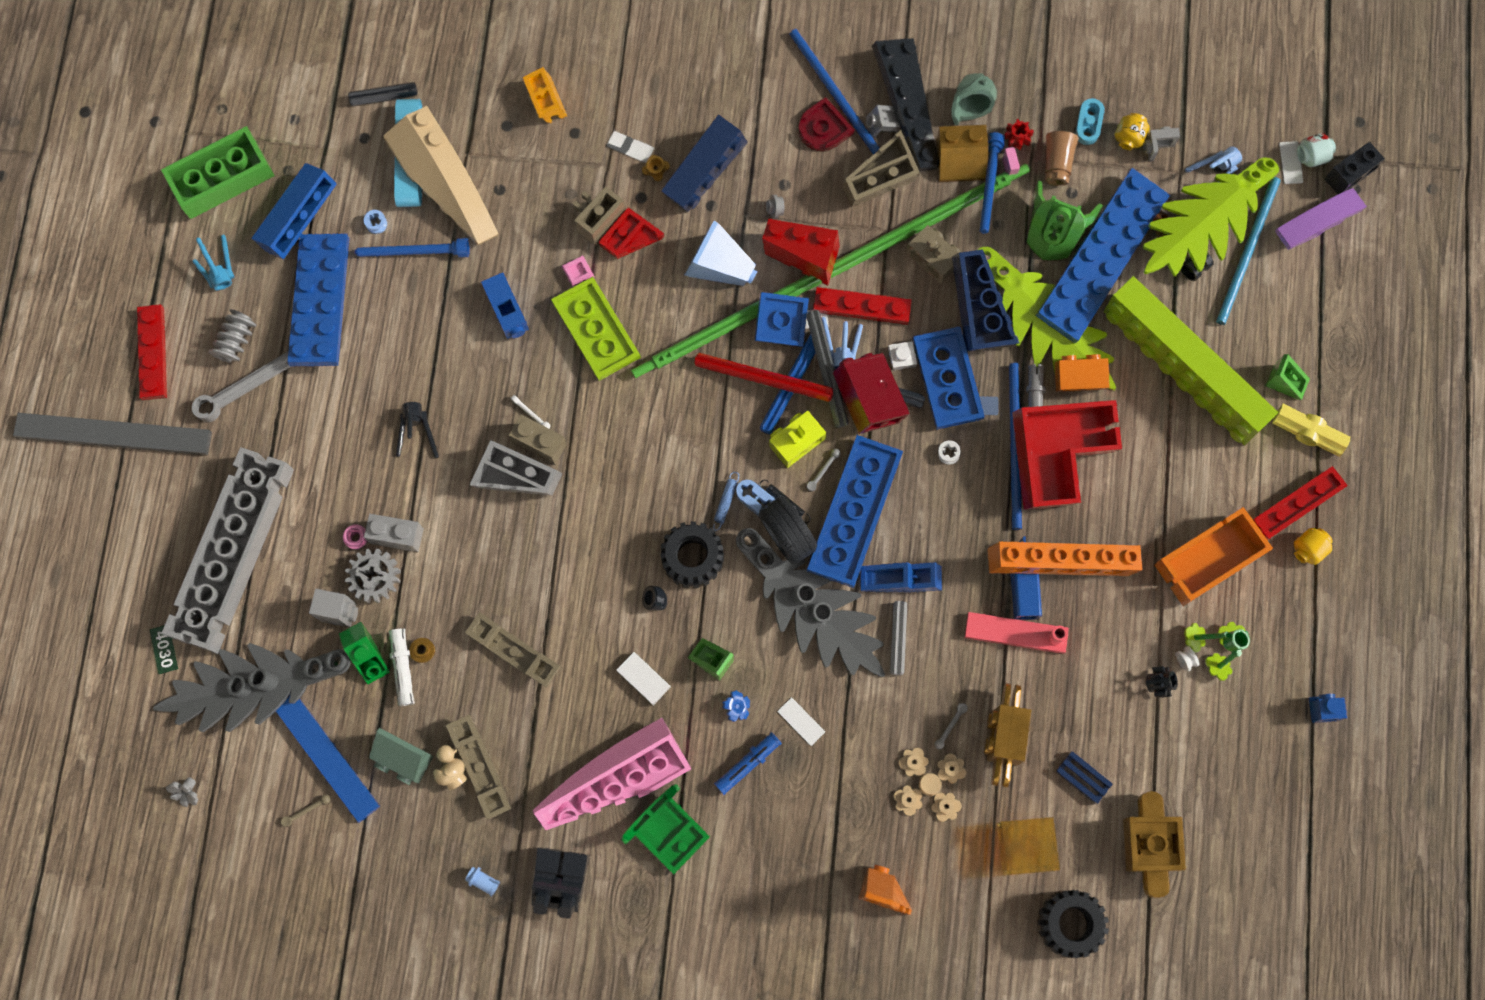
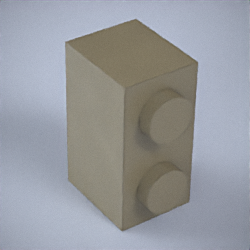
M522 414L509 434L513 444L556 465L567 445L563 435Z

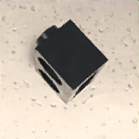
M1369 141L1334 166L1324 180L1339 195L1375 172L1385 158Z

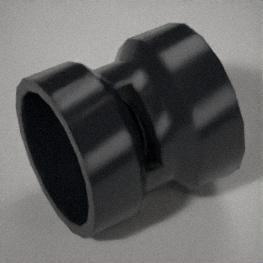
M1207 252L1204 267L1201 272H1198L1191 257L1185 258L1180 271L1190 281H1196L1201 277L1203 271H1208L1214 265V261Z

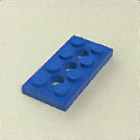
M961 327L913 336V343L936 430L984 420L985 416ZM944 350L949 354V358L941 361L936 357V352ZM947 372L954 375L955 381L953 383H946L942 380V375ZM951 395L958 396L961 399V404L958 406L950 405L948 397Z

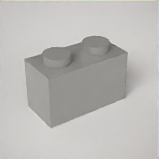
M369 514L364 538L373 545L419 552L424 528L416 521Z
M315 589L309 614L321 622L350 628L352 622H355L357 619L358 607L345 594Z

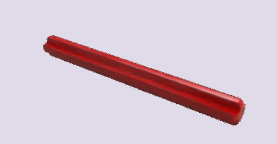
M697 353L694 363L696 367L827 402L831 401L833 396V388L703 353Z

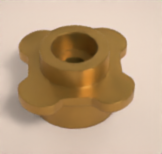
M651 155L646 162V166L642 167V173L653 177L655 181H661L664 172L669 170L670 165L661 157Z

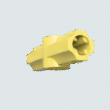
M1282 404L1278 409L1279 413L1273 418L1272 424L1296 435V439L1299 442L1308 446H1318L1338 457L1344 453L1349 445L1350 436L1326 425L1327 422L1317 415H1305L1288 405Z

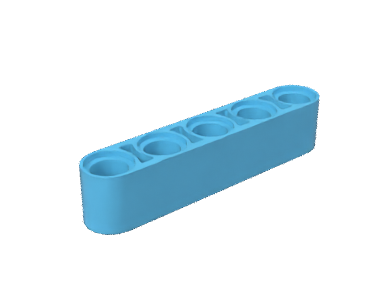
M421 99L396 100L395 125L406 115L421 109ZM395 157L394 197L396 207H419L422 205V188L415 181L412 182L407 177Z

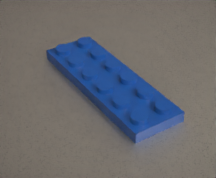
M301 234L287 361L290 367L339 365L349 250L348 234Z
M859 435L856 436L807 572L854 588L902 457V450Z

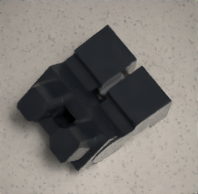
M544 847L537 848L531 902L534 914L544 915L547 913L548 908L557 909V915L560 918L570 919L573 912H578L590 854L564 852L563 850Z

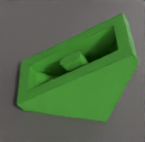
M1284 354L1273 365L1265 386L1297 400H1302L1310 378L1289 354Z
M701 638L688 659L720 681L733 663L734 655L718 645Z

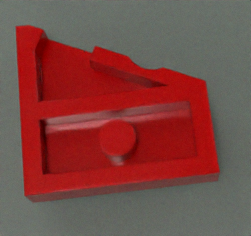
M628 207L601 238L599 246L619 259L662 240L664 233Z

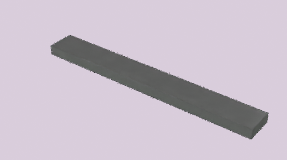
M18 413L13 436L21 439L208 455L212 432L206 429Z

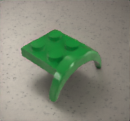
M677 784L670 786L621 837V841L627 844L636 836L673 875L710 838L672 799L680 790Z

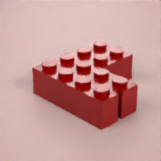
M1116 400L1024 407L1012 412L1024 510L1072 506L1081 503L1076 456L1113 453L1122 449L1120 427L1107 431L1105 427L1119 422Z

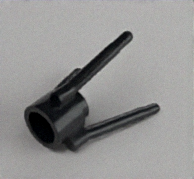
M407 402L402 404L396 449L397 457L401 455L405 425H407V438L411 439L412 426L419 425L420 421L423 423L434 458L439 457L427 420V411H422L421 403Z

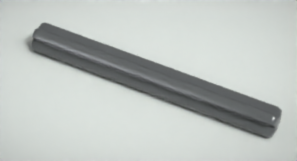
M818 310L810 311L806 314L824 386L833 388V396L831 401H829L834 425L836 428L845 427L849 424L840 389L833 375L835 368L821 315Z

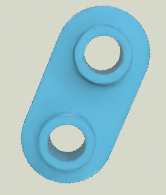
M1097 99L1085 100L1079 111L1075 134L1079 137L1078 141L1084 145L1094 144L1101 132L1104 105ZM1091 111L1094 115H1089L1087 112ZM1084 132H1088L1091 136H1085Z

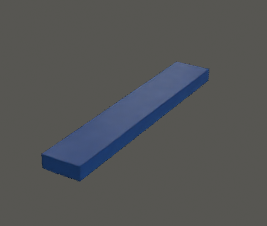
M289 696L276 710L277 714L357 822H362L381 806L302 700L299 699L295 704L289 702Z

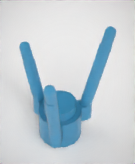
M224 234L221 235L226 269L221 265H214L203 242L197 237L196 241L210 267L209 274L196 259H193L192 262L207 280L210 288H214L217 291L228 288L232 284L231 279L235 276L231 270L226 236Z

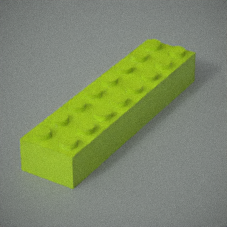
M1134 276L1112 296L1104 310L1108 321L1119 326L1128 340L1138 344L1141 347L1142 353L1158 363L1160 370L1166 375H1170L1181 390L1188 392L1199 407L1205 408L1217 424L1224 426L1230 432L1231 437L1236 442L1242 443L1245 446L1279 413Z

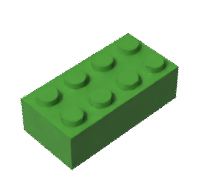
M247 126L161 169L180 207L190 219L275 176Z

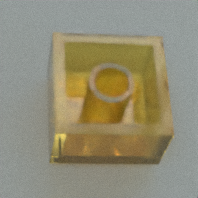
M1053 817L997 823L1003 876L1060 871Z

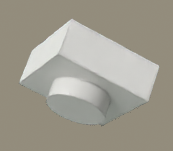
M913 341L888 346L892 371L917 366Z

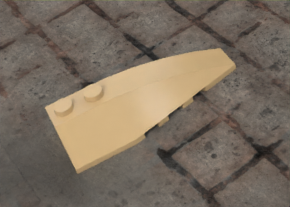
M427 106L406 115L383 135L384 140L407 177L412 182L415 181L423 189V192L429 198L431 197L440 206V209L446 215L448 214L477 246L498 236L495 225L469 174Z

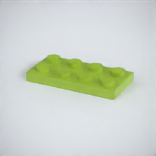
M594 277L551 299L598 381L641 358Z

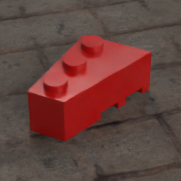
M768 219L762 237L765 255L789 267L792 265L802 270L803 274L807 276L812 275L828 286L840 247L838 230Z

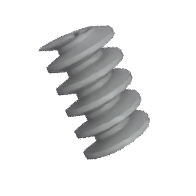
M229 309L232 315L229 314L225 317L228 323H222L221 329L224 332L217 333L219 340L213 341L212 345L216 349H210L208 352L213 357L227 363H231L232 360H240L235 355V352H244V349L239 344H248V341L243 336H252L253 333L247 328L248 326H257L250 317L234 309Z

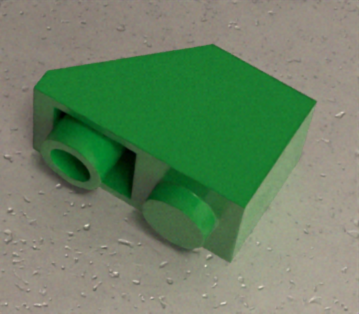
M362 622L339 633L344 651L368 685L390 673L378 647Z

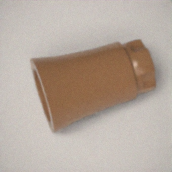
M1066 131L1050 132L1045 136V181L1052 186H1065L1069 183L1079 137L1074 133Z

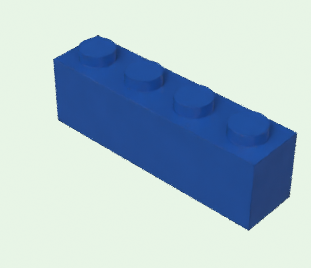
M305 163L251 239L265 252L284 260L337 183L324 170Z

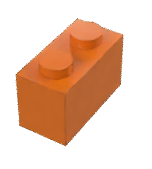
M1100 354L1086 355V359L1076 360V355L1061 356L1062 360L1055 362L1056 392L1105 390L1110 388L1108 358L1101 359Z

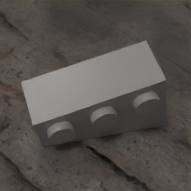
M490 440L470 486L481 489L552 496L563 473Z

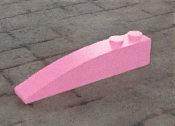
M660 718L594 758L556 788L533 812L544 829L548 830L577 820L581 814L600 812L601 807L613 803L616 806L623 804L625 799L636 795L639 798L646 796L691 770V767L663 718Z

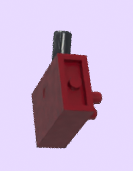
M867 353L854 360L852 357L846 358L839 363L840 366L833 372L859 434L899 424L910 414L906 405L921 408L925 401V397L922 394L897 386L883 353L876 355Z

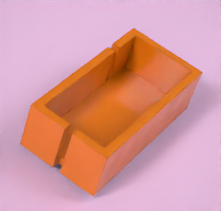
M1242 507L1222 522L1220 521L1159 560L1154 566L1167 584L1169 582L1173 583L1170 589L1184 607L1264 556L1273 547L1245 508Z

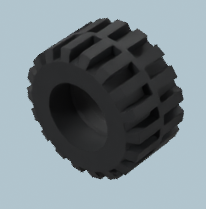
M690 521L689 525H686L685 522L680 523L679 528L674 526L671 529V533L665 535L664 543L661 544L660 556L663 568L667 576L672 578L677 585L679 583L683 584L685 588H689V586L699 588L701 584L706 586L711 579L715 580L717 573L722 569L724 554L721 539L719 536H716L712 528L708 529L704 523L696 525V521ZM689 543L702 545L707 551L706 560L697 567L682 565L678 561L677 554L684 545Z
M1067 890L1051 895L1052 897L1043 903L1045 905L1039 911V914H1041L1040 919H1037V925H1040L1041 930L1038 932L1040 937L1044 938V944L1050 947L1052 952L1068 958H1085L1090 956L1089 954L1096 953L1100 945H1104L1106 941L1104 936L1109 932V929L1106 928V923H1109V920L1104 915L1105 908L1098 904L1099 900L1097 898L1089 896L1090 894L1087 892ZM1068 908L1080 910L1086 919V931L1078 940L1067 939L1059 928L1060 916Z

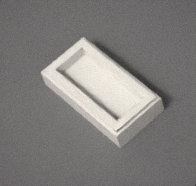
M635 652L617 669V672L653 706L671 688Z

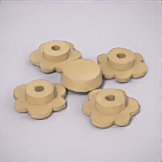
M915 748L912 751L905 750L903 753L904 757L899 760V767L905 770L907 776L915 774L922 777L919 780V789H912L907 785L903 787V790H898L894 793V800L897 802L896 809L898 811L903 810L907 816H912L915 814L916 809L922 807L920 799L923 793L927 796L935 795V803L931 809L936 813V818L939 821L944 822L948 818L950 820L956 819V812H959L962 807L961 802L956 800L952 793L945 795L939 792L942 787L941 780H948L949 783L954 784L957 782V779H963L966 776V770L963 768L964 761L960 758L957 759L954 754H947L944 760L938 762V768L940 769L938 776L934 773L925 774V766L928 765L929 761L924 757L923 750L920 748ZM945 804L948 805V809L944 808Z

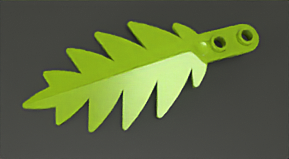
M1264 157L1257 160L1239 175L1217 174L1214 179L1219 182L1184 186L1181 189L1182 193L1199 199L1178 200L1162 204V209L1183 217L1165 218L1149 223V228L1167 235L1151 240L1143 245V249L1154 253L1143 273L1149 274L1168 265L1172 275L1177 276L1185 261L1187 251L1197 271L1201 272L1206 261L1209 240L1219 260L1223 261L1227 251L1229 225L1237 241L1242 243L1246 233L1248 207L1252 213L1256 212L1258 208L1256 191L1278 174V164L1273 159Z
M990 247L978 249H983L984 254L990 257L987 261L994 276V282L1004 290L1002 303L1006 311L1013 302L1012 326L1020 342L1016 346H1020L1032 324L1031 345L1036 368L1041 363L1051 343L1054 373L1055 362L1062 360L1061 356L1076 355V360L1086 359V355L1100 354L1101 359L1108 358L1109 364L1114 362V357L1089 346L1106 338V332L1087 326L1079 341L1074 344L1035 316L1055 286L1054 284L1034 283L1042 278V274L1036 272L1020 273L994 249ZM1006 271L1008 274L1001 275L999 272ZM1109 374L1110 388L1108 389L1115 391V383Z

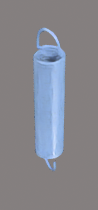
M727 479L714 521L721 525L724 524L738 480Z

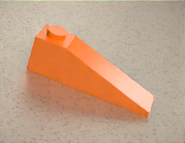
M874 865V869L867 868L858 899L911 915L912 909L895 876L888 874L890 869L879 865Z

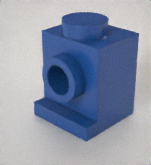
M1335 694L1309 697L1312 723L1338 722L1347 719L1345 698H1336Z

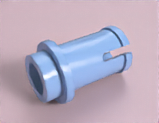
M472 867L465 881L469 882L468 886L474 885L491 897L500 884L499 880L497 881L483 873L480 867Z

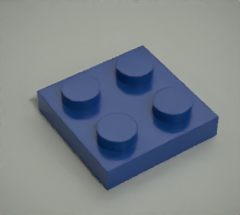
M761 292L754 341L803 347L809 298Z

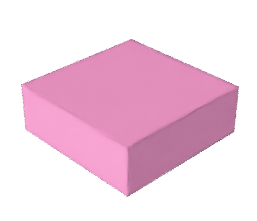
M1014 147L1006 148L1002 158L1005 172L1009 173V175L1017 174L1020 166Z
M584 256L562 266L572 288L594 277Z

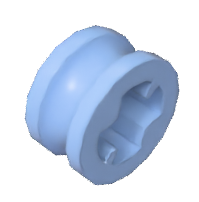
M371 210L364 216V224L372 234H380L387 228V220L379 210ZM375 218H378L380 224L377 225L375 223L376 226H373L371 220L374 219L376 221Z

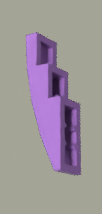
M1351 188L1277 228L1275 232L1286 248L1290 250L1320 236L1324 231L1339 225L1346 218L1361 212L1367 206L1354 188Z

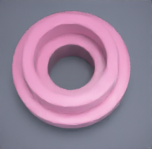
M351 525L346 528L343 533L345 545L350 549L364 547L367 543V540L364 538L366 529L360 525ZM360 534V539L352 541L353 535Z

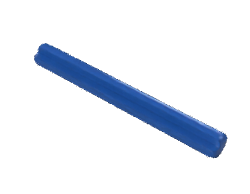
M811 334L788 376L802 379L816 353ZM779 390L760 425L762 432L768 435L773 432L794 392Z

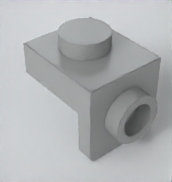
M1161 127L1157 130H1150L1143 144V151L1145 154L1147 153L1148 161H1154L1158 148L1175 147L1180 138L1179 128Z

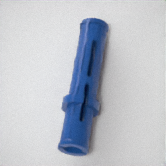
M770 732L755 747L751 746L749 748L750 752L714 784L726 795L731 788L758 764L765 763V758L782 743ZM765 746L767 747L757 758L749 762ZM746 764L747 766L730 781L729 778Z

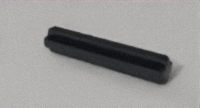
M415 82L352 91L348 93V99L350 104L354 106L416 96L418 90Z

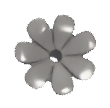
M187 778L183 784L172 782L166 787V790L172 793L169 797L175 801L180 799V804L184 807H188L189 803L196 805L198 802L197 794L192 791L196 784V781L192 778Z

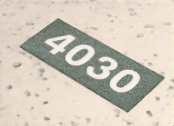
M165 625L149 629L159 675L178 669L173 640L162 634Z

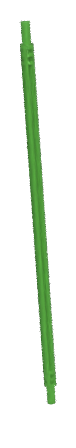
M1021 165L1017 174L1009 175V173L1003 172L996 176L994 193L1009 186L1011 181L1030 172L1028 165ZM985 182L837 259L831 278L917 234L927 225L932 226L983 199ZM812 275L805 276L773 294L797 297L821 284L822 281ZM759 301L652 356L651 360L631 370L633 376L636 379L655 368L660 369L757 318Z

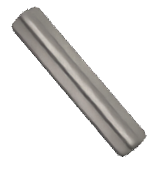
M895 601L893 604L890 673L895 676L903 675L905 667L907 602Z

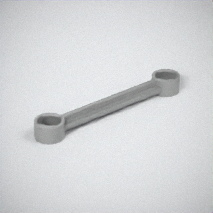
M288 352L212 397L208 395L197 397L192 403V412L203 422L216 420L220 415L221 408L290 368L287 362ZM210 402L214 404L210 414L199 413V408L203 403Z

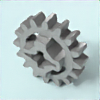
M366 549L365 556L358 552V560L350 559L349 561L353 565L352 569L345 570L350 575V577L345 579V582L352 584L348 590L351 593L356 592L355 597L359 600L364 597L366 603H370L372 598L375 602L380 603L381 596L388 600V592L397 591L393 586L394 583L401 582L399 578L395 577V575L401 573L399 568H394L397 565V561L395 559L390 560L391 555L388 552L382 555L380 549H376L374 554L369 549ZM382 562L386 564L389 573L382 570ZM375 572L379 575L377 577H372L371 580L367 577L369 575H374ZM357 579L363 580L364 590L359 586Z

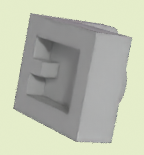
M877 105L866 116V125L872 137H876L881 131L899 132L901 130L893 106Z

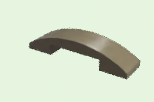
M480 612L465 632V634L546 688L561 668L560 665L539 653Z
M470 714L447 724V730L464 762L486 819H491L510 810L511 806L500 778Z

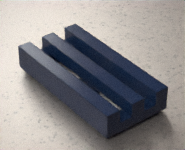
M1073 751L1068 754L1055 771L1096 805L1113 785L1112 782ZM1073 760L1074 762H1076L1085 771H1087L1090 775H1092L1095 779L1104 785L1103 788L1100 787L1097 783H1095L1092 779H1090L1087 775H1085L1082 771H1080L1070 761ZM1065 767L1070 769L1073 773H1075L1078 777H1080L1083 781H1085L1088 785L1095 789L1098 792V794L1095 796L1092 792H1090L1087 788L1080 784L1076 779H1074L1071 775L1064 771Z

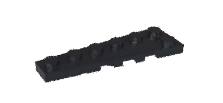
M914 38L876 41L872 45V49L901 132L919 172L935 170L939 167V161Z

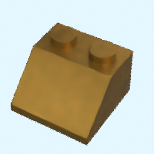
M986 125L939 127L936 138L939 182L986 180L988 162Z

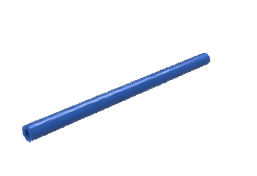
M797 29L792 30L789 35L874 155L880 147Z
M1010 363L1012 530H1022L1021 482L1012 412L1020 409L1019 364Z

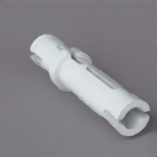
M393 629L389 631L392 652L390 653V659L393 660L398 706L413 705L415 702L408 658L410 657V651L407 650L405 629Z

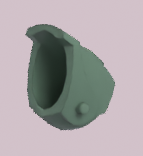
M973 73L966 75L959 83L951 109L952 120L955 125H959L960 121L985 116L992 111L998 91L990 78L982 73Z

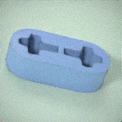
M751 480L741 481L736 489L739 501L757 516H759V510L762 508V505L758 503L759 500L764 504L775 500L769 493ZM751 487L752 494L756 498L754 499L750 495L742 496V488L748 489Z

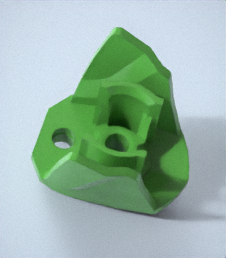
M1038 180L1033 194L1034 208L1027 238L1028 245L1042 260L1068 258L1086 228L1096 220L1103 205L1098 204L1090 214L1084 215L1081 212L1082 206H1072L1055 199V196L1045 200L1042 196V182Z

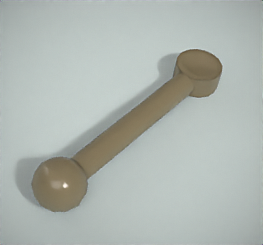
M325 794L321 796L319 801L291 817H283L281 819L282 826L289 827L292 825V821L322 804H328L331 800L330 796Z

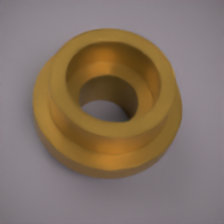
M418 638L410 645V656L418 663H426L433 658L435 646L427 638ZM425 646V653L418 654V648Z

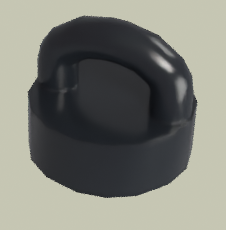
M648 586L642 595L643 606L650 611L664 610L667 607L665 591L659 586Z

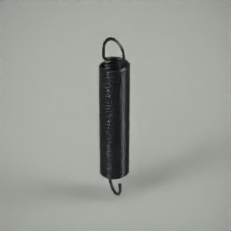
M773 484L768 486L766 489L767 493L775 500L780 496L786 497L802 517L805 511Z

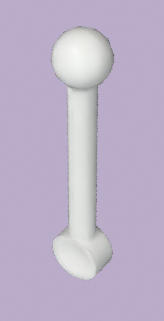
M515 395L510 398L537 423L550 429L548 422L542 421Z

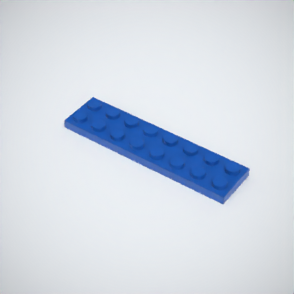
M1131 168L1035 316L1074 344L1079 341L1149 230V223L1153 222L1155 216L1161 211L1162 204L1166 203L1170 194L1134 168Z

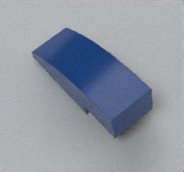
M905 562L862 566L861 591H942V566L936 562L920 564Z

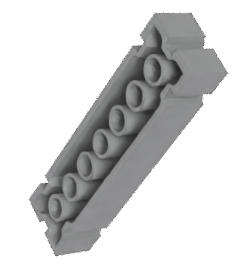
M240 447L233 466L237 469L235 476L228 475L174 602V605L179 607L176 616L169 614L162 634L187 644L191 643L218 654L225 635L220 633L223 624L230 626L283 498L278 493L280 487L287 488L294 471L284 461L269 456L265 460L259 453ZM202 618V621L197 623L198 619Z

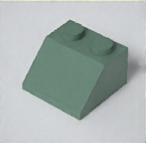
M379 728L376 732L369 758L376 761L374 767L385 773H388L389 769L398 773L396 777L398 780L410 785L412 781L420 783L434 756Z

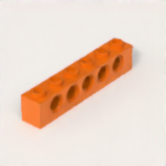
M998 542L988 548L989 573L1130 576L1142 571L1140 545Z

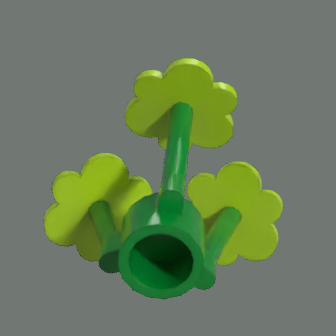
M1234 622L1227 623V626H1221L1218 629V633L1206 634L1205 629L1199 627L1197 623H1192L1191 627H1186L1184 631L1185 643L1194 652H1199L1201 647L1205 646V639H1220V644L1231 651V654L1227 657H1221L1218 653H1214L1212 657H1208L1205 660L1210 675L1216 676L1220 681H1225L1232 674L1233 671L1230 668L1231 661L1241 656V650L1246 649L1250 644L1249 633L1243 626H1236Z

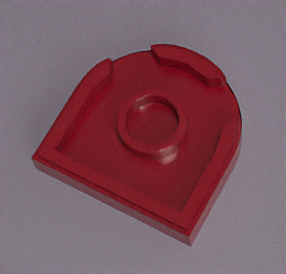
M826 97L803 113L798 128L799 137L805 146L820 152L834 149L855 132L853 127Z

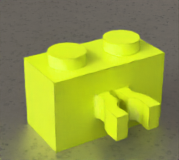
M806 411L804 414H796L789 421L790 424L784 429L780 427L770 435L769 447L787 468L826 439V431L809 411Z

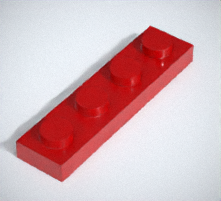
M817 287L813 311L818 310L820 313L908 325L912 299Z
M161 304L137 307L140 399L144 401L167 398L164 307Z
M1332 466L1254 518L1253 521L1265 538L1269 540L1348 485Z

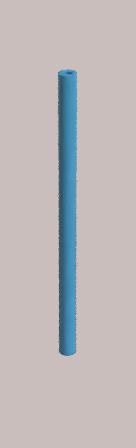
M1277 177L1270 180L1216 320V323L1220 325L1226 324L1281 180Z

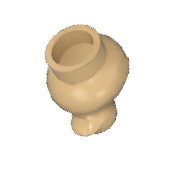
M443 745L437 750V758L440 762L446 764L439 770L435 769L433 774L436 783L447 786L451 791L467 780L464 775L465 765L461 759L454 758L457 749Z

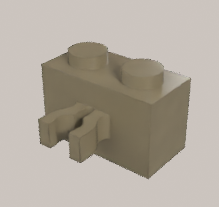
M606 186L593 201L587 192H582L581 196L587 201L588 206L579 204L576 200L572 203L573 208L582 212L574 220L577 232L593 245H596L626 210L624 200Z
M927 225L908 244L906 254L936 281L942 284L954 272L952 256L961 251L955 245H950L946 242L943 235L937 229H932Z

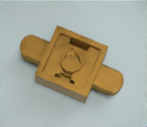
M1008 683L1004 684L1001 704L992 711V714L989 713L987 728L991 729L989 738L985 739L984 754H988L987 761L994 762L991 785H998L1001 765L1003 763L1001 784L1002 787L1006 788L1009 786L1012 765L1018 766L1025 762L1032 710L1019 707L1020 685L1014 686L1011 706H1009L1011 684Z
M1150 791L1138 797V817L1123 819L1126 872H1142L1145 894L1152 898H1161L1166 896L1170 890L1169 871L1186 870L1182 817H1165L1162 795Z

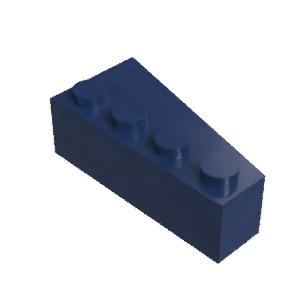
M718 114L662 189V193L686 212L694 209L699 204L703 194L710 189L716 179L747 145L748 142L741 130Z
M983 249L959 252L952 256L962 332L967 352L1019 344V339L1013 331L1009 314L1007 315L1002 303V296L996 288L994 276Z

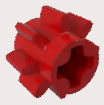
M1017 119L1013 125L1007 124V132L1004 133V137L1009 142V148L1014 147L1021 150L1024 144L1026 146L1030 145V138L1033 136L1034 130H1029L1028 121L1025 123Z

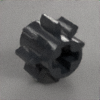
M1152 667L1153 673L1146 676L1148 691L1150 693L1154 692L1155 697H1171V690H1176L1178 687L1176 673L1169 671V667Z

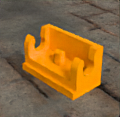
M544 67L522 77L539 118H543L547 123H552L551 117L554 115H558L561 119L567 117L553 80Z

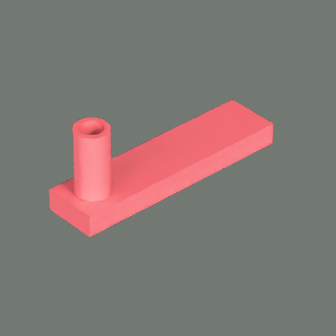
M968 612L964 638L1065 654L1069 628Z

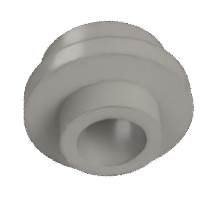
M771 195L770 200L766 202L767 213L771 215L772 219H777L778 216H783L784 200L777 195Z

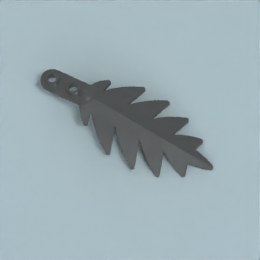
M745 528L737 534V547L764 577L763 597L765 599L769 598L774 590V611L780 632L785 631L794 612L796 638L801 653L806 652L816 631L817 647L825 668L830 666L838 648L841 659L850 675H855L860 665L879 677L885 676L882 666L872 653L884 646V643L871 636L853 632L875 621L876 616L857 611L836 610L860 598L861 593L837 589L815 590L832 580L807 572V569L794 570L804 564L805 560L796 564L790 563L788 560L782 561L754 529ZM745 537H749V538H750V540H751V544H750V545H746V544H745V542H744V538H745ZM762 555L767 558L766 564H763L760 560Z
M249 643L248 648L259 667L257 668L244 658L220 649L219 654L230 675L218 668L195 661L193 665L204 686L190 681L173 680L172 684L177 694L161 701L153 709L160 712H178L175 720L177 725L193 719L204 711L199 731L205 732L222 719L232 708L225 731L231 732L260 704L255 719V724L260 725L289 696V702L295 704L304 694L308 685L345 673L350 667L351 659L344 650L338 649L303 661L297 654L286 649L284 653L288 660L287 662L275 653Z

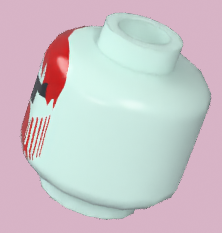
M1324 133L1303 138L1297 147L1299 161L1308 167L1329 163L1333 153L1336 151L1335 142Z

